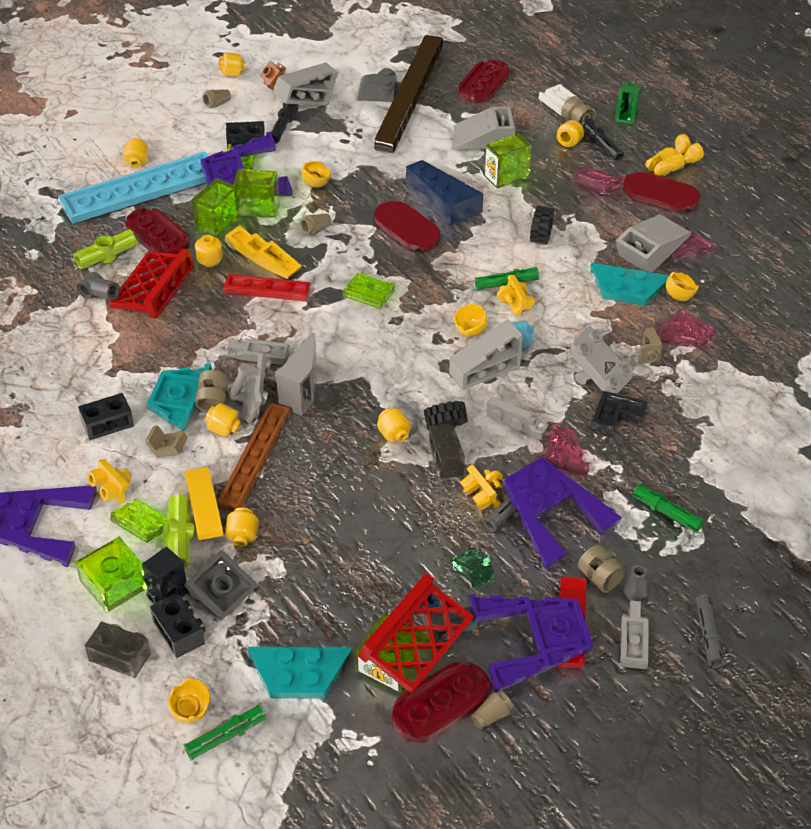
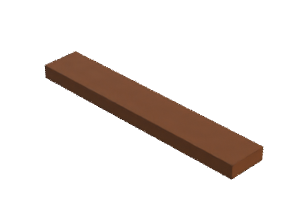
M273 403L268 404L217 501L219 509L233 512L236 508L244 507L291 415L290 407Z

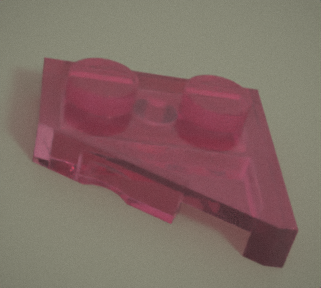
M584 167L574 173L573 180L584 187H590L600 194L607 195L623 184L627 175L620 174L619 177L608 176L609 171Z
M686 226L684 229L690 231L692 235L669 257L676 259L683 256H695L697 251L703 250L713 253L715 245Z
M679 309L660 328L657 335L661 337L663 343L703 348L715 335L716 329Z
M551 424L544 459L557 469L587 477L589 466L584 464L582 459L583 451L577 443L578 439L575 432Z

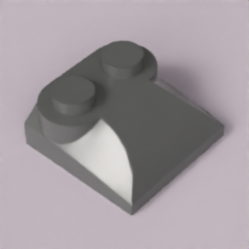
M384 68L378 74L362 76L357 100L392 102L395 97L397 84L395 71L390 68Z
M220 550L184 586L188 589V594L194 601L202 602L223 620L258 584L223 550Z

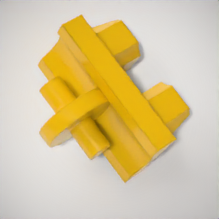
M509 275L508 284L500 287L497 298L501 303L509 304L514 316H520L523 310L530 311L535 300L533 296L526 295L528 288L526 283L518 282L515 275Z
M104 458L98 461L97 469L89 471L88 483L92 487L102 485L100 486V494L105 502L115 499L120 505L126 502L124 493L131 486L129 481L132 474L125 468L120 470L114 469Z
M473 464L467 468L469 475L460 481L461 486L468 495L478 488L481 490L472 497L480 510L485 509L491 504L498 508L501 502L496 497L497 494L493 489L495 488L497 491L502 489L503 475L497 470L492 472L485 470L483 473L485 478H483Z

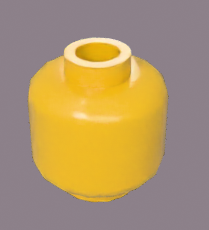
M226 52L219 58L218 69L224 76L239 77L241 72L245 71V61H242L240 54Z
M575 120L565 122L557 130V140L564 147L575 146L584 136L583 126Z
M140 138L128 140L124 144L123 160L125 163L134 168L145 165L148 162L149 152L147 143Z
M206 235L196 241V259L200 264L206 267H213L222 260V244L218 238Z
M222 403L216 406L212 405L205 418L208 430L225 438L231 432L236 434L241 424V421L238 420V411Z
M398 408L384 410L379 415L377 422L378 430L390 443L405 441L409 437L412 427L410 420Z
M236 508L227 516L225 536L235 546H247V543H252L257 538L258 517L251 509Z

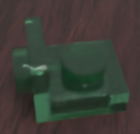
M473 548L452 559L454 569L468 575L471 585L475 589L480 588L495 577L489 556Z

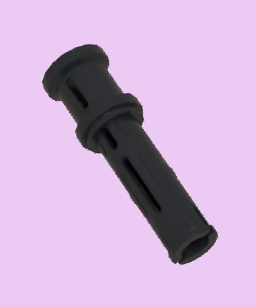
M283 102V108L278 111V119L271 131L275 144L279 143L288 123L293 121L294 113L299 109L298 104H286Z
M586 119L582 122L584 134L588 136L591 143H597L615 162H619L623 158V151L604 135L603 129L597 127L592 119Z

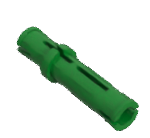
M537 267L522 270L517 268L506 273L475 277V286L477 291L505 286L508 284L509 275H515L518 282L539 280V271Z
M641 483L635 488L632 496L650 506V509L654 512L659 511L695 533H698L704 522L703 518L692 514L690 511L665 498L664 494L656 493Z
M258 704L239 716L234 714L224 724L189 743L183 744L190 760H194V758L237 735L239 737L245 735L246 730L267 720L265 713ZM248 719L247 722H245V723H243L242 725H240V726H238V727H236V728H234V729L228 731V729H230V728H232V727H234V726H236V725L240 724L241 722H243V721H245V720ZM222 733L221 736L217 737L216 739H214V740H212V741H210V742H208V743H206V744H204V745L202 746V743H204V742L210 740L211 738H213V737H215V736H217V735H219V734Z

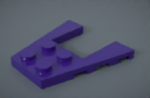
M271 131L261 138L255 137L250 139L244 145L240 146L237 144L229 151L224 153L220 151L201 159V167L211 195H219L218 181L234 187L235 178L238 173L240 195L292 196L293 190L287 176L249 183L240 158L276 151Z
M543 457L505 478L503 486L515 510H518L522 518L521 523L524 529L529 532L536 553H539L543 561L542 566L545 570L562 560L566 552L538 520L539 516L571 498L601 534L620 523L622 519L616 512Z
M90 485L0 492V544L16 546L19 548V551L25 553L30 551L40 555L42 559L50 562L55 560L61 562L62 566L68 567L76 548L74 541L32 537L30 535L43 505L91 510L98 492L97 487Z
M476 594L469 595L468 601L474 616V622L526 614L539 654L490 663L488 670L495 693L589 652L593 648V642L578 599L544 598L543 600H530L529 597L519 596L518 599H505L500 595H490V598L476 597Z

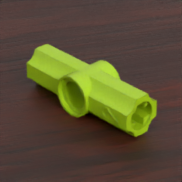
M130 229L113 237L100 236L95 240L94 245L75 252L73 257L80 270L98 262L111 263L116 259L117 254L135 247L137 239Z
M178 494L170 496L168 499L167 520L164 524L162 536L163 540H166V546L183 560L184 568H186L190 562V543L194 535V524L190 523V500L186 495Z

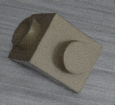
M654 327L645 329L643 345L639 347V364L660 361L662 339L657 335Z
M156 425L152 427L145 443L157 458L179 455L183 450L188 437L184 431L164 434L160 427Z

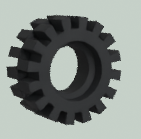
M537 205L532 219L530 242L548 244L554 222V208Z
M463 401L439 403V405H432V407H427L423 411L427 429L431 431L455 428L468 422L465 402Z

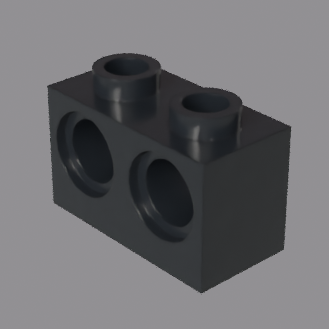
M264 121L226 123L228 151L237 144L241 146L248 143L252 138L265 136Z
M123 392L78 406L81 422L89 441L134 427L132 412Z
M167 546L142 563L144 572L142 578L147 587L146 596L152 604H156L176 593H179L181 598L188 594V589L184 586L187 580L183 560Z
M179 593L150 606L153 623L176 659L205 644L203 633L206 632L202 620L194 617L191 604L188 600L183 601Z

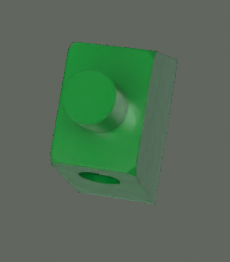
M630 82L622 84L619 90L615 122L634 124L640 105L641 84ZM630 109V113H627L624 110Z

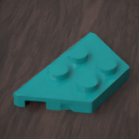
M592 262L590 266V272L595 276V283L600 288V294L603 299L644 306L651 301L652 297L660 293L661 288L666 285L667 278L670 276Z
M204 364V368L196 370L184 367L179 370L162 371L147 402L148 410L181 431H186L196 408L195 399L198 391L199 375L203 371L212 370L211 364Z
M248 647V653L261 681L265 684V689L270 698L325 699L331 689V684L341 674L342 666L346 660L351 658V647Z

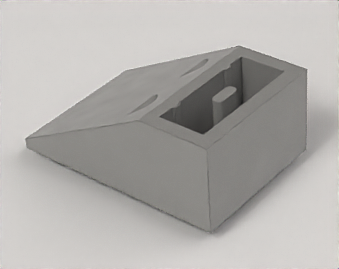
M510 106L490 107L455 124L453 127L457 150L514 147L515 126Z
M660 214L629 227L616 239V244L620 257L643 271L653 272L692 234Z
M312 332L306 340L302 341L296 352L289 356L288 361L275 374L278 404L290 407L291 412L301 416L314 402L317 373L315 333Z

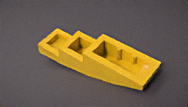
M240 225L225 236V241L238 252L259 266L288 279L302 267L275 242L271 240L267 243L257 233L251 235Z
M208 466L184 471L198 540L224 536Z

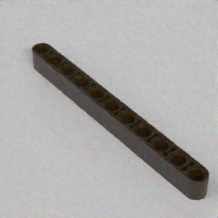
M424 36L376 134L375 150L389 153L395 152L443 47V37Z

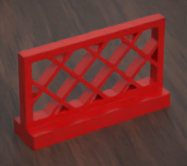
M181 249L178 254L148 251L120 287L119 296L109 302L110 307L148 312L150 318H158L194 267L189 249ZM151 259H156V261L149 263ZM161 265L163 266V267H161V268H159V269H156V270H154V271L151 270V269H154V268L159 267V266H161ZM149 271V273L139 276L141 273ZM151 278L154 279V280H151V281H149V282H146V283L142 284V282H144V281H146V280H149V279H151ZM139 284V286L129 289L131 286ZM141 291L144 292V293L139 294V295H137V296H134V297L132 296V295H134V294H136V293H139V292H141ZM126 297H130V298L127 299V300L120 301L121 299H124V298H126Z
M427 573L424 574L363 644L358 654L361 660L365 663L370 660L411 694L474 618L471 613L433 585L434 578ZM432 594L440 600L441 608H429L427 598ZM456 613L464 621L462 624L450 625L448 614ZM424 614L426 625L414 626L412 616ZM430 614H443L445 625H432ZM433 631H446L447 642L435 643ZM399 632H409L411 644H398L396 634ZM415 632H428L429 643H416ZM431 649L432 660L420 661L418 650ZM394 650L395 662L387 663L379 657V654L382 651ZM399 650H412L414 662H401ZM402 668L416 669L417 678L413 683L403 676Z

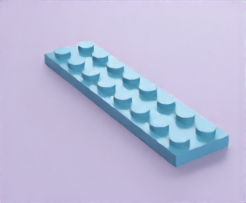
M204 151L58 195L59 203L71 223L74 224L112 211L121 210L128 206L137 205L141 202L157 199L170 193H176L186 188H192L206 183L201 167V159L208 157V155Z

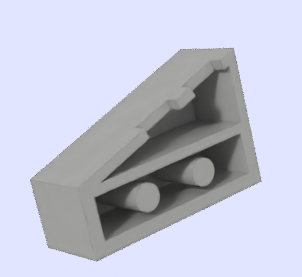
M325 62L278 76L273 94L286 104L328 106L339 72Z
M507 319L451 356L449 374L460 388L465 390L520 368L522 333Z

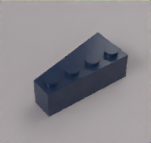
M424 160L406 166V186L449 226L483 213L482 192Z

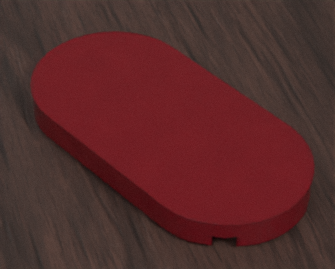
M490 59L485 63L483 61L478 62L460 82L459 96L473 103H482L492 99L509 78V68H507L504 62Z
M648 172L631 173L625 177L623 182V190L626 191V195L637 201L674 212H686V209L691 211L699 205V191L692 185Z
M389 201L380 204L374 211L375 224L407 249L428 251L438 245L440 229L408 204L399 201Z
M140 208L127 216V221H125L126 230L130 229L137 241L150 252L178 254L181 249L189 248L190 243L187 232L160 210L152 208L151 211L146 208Z
M455 662L447 665L422 681L412 694L406 691L396 699L392 710V724L395 730L403 738L414 742H425L436 738L474 713L484 703L490 693L489 678L485 671L475 664L469 663L467 665L462 664V662Z

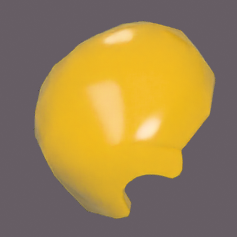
M319 161L304 163L301 171L302 179L310 187H323L330 180L331 169H327Z
M672 272L667 278L665 285L667 293L677 301L690 300L695 296L699 287L695 285V282L689 275L681 272Z
M477 304L461 307L453 317L457 330L466 337L480 335L486 330L488 324L486 313L482 306Z
M185 678L181 684L173 687L169 694L167 705L171 716L181 723H195L208 712L211 694L208 686L200 679Z

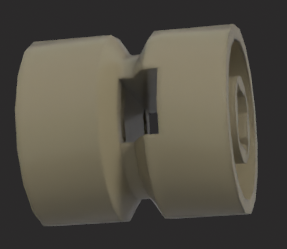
M572 96L563 104L561 116L568 121L575 120L582 124L586 119L594 121L596 111L589 105H585L579 98Z
M216 370L201 372L195 406L202 411L208 412L212 405L225 404L229 383L228 376Z
M600 544L589 548L578 562L579 570L587 578L592 579L593 584L603 593L615 589L622 582L627 571Z

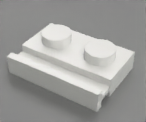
M560 84L547 89L545 93L539 92V99L559 115H561V108L565 101L575 96Z

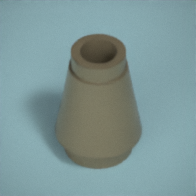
M228 89L207 90L202 95L204 105L211 108L231 98Z
M329 214L306 215L301 219L300 226L305 234L313 235L331 225L332 221Z
M500 690L497 693L492 692L471 717L474 723L482 729L510 715V710L514 707L509 697Z

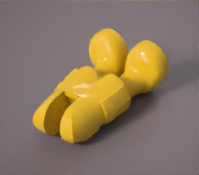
M681 134L675 139V149L672 147L663 149L647 160L645 166L650 171H654L655 175L665 176L670 172L682 169L685 164L696 163L702 160L704 151L699 143H694L690 146L688 136Z

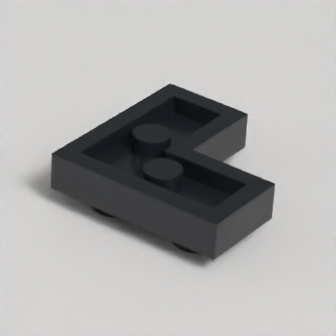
M603 391L591 422V428L613 434L619 418L642 424L648 402Z

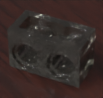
M448 422L429 426V447L440 479L464 475L465 456L453 423Z
M102 621L84 645L88 661L136 678L151 655L148 638L143 634L133 633L122 629L117 624H108Z

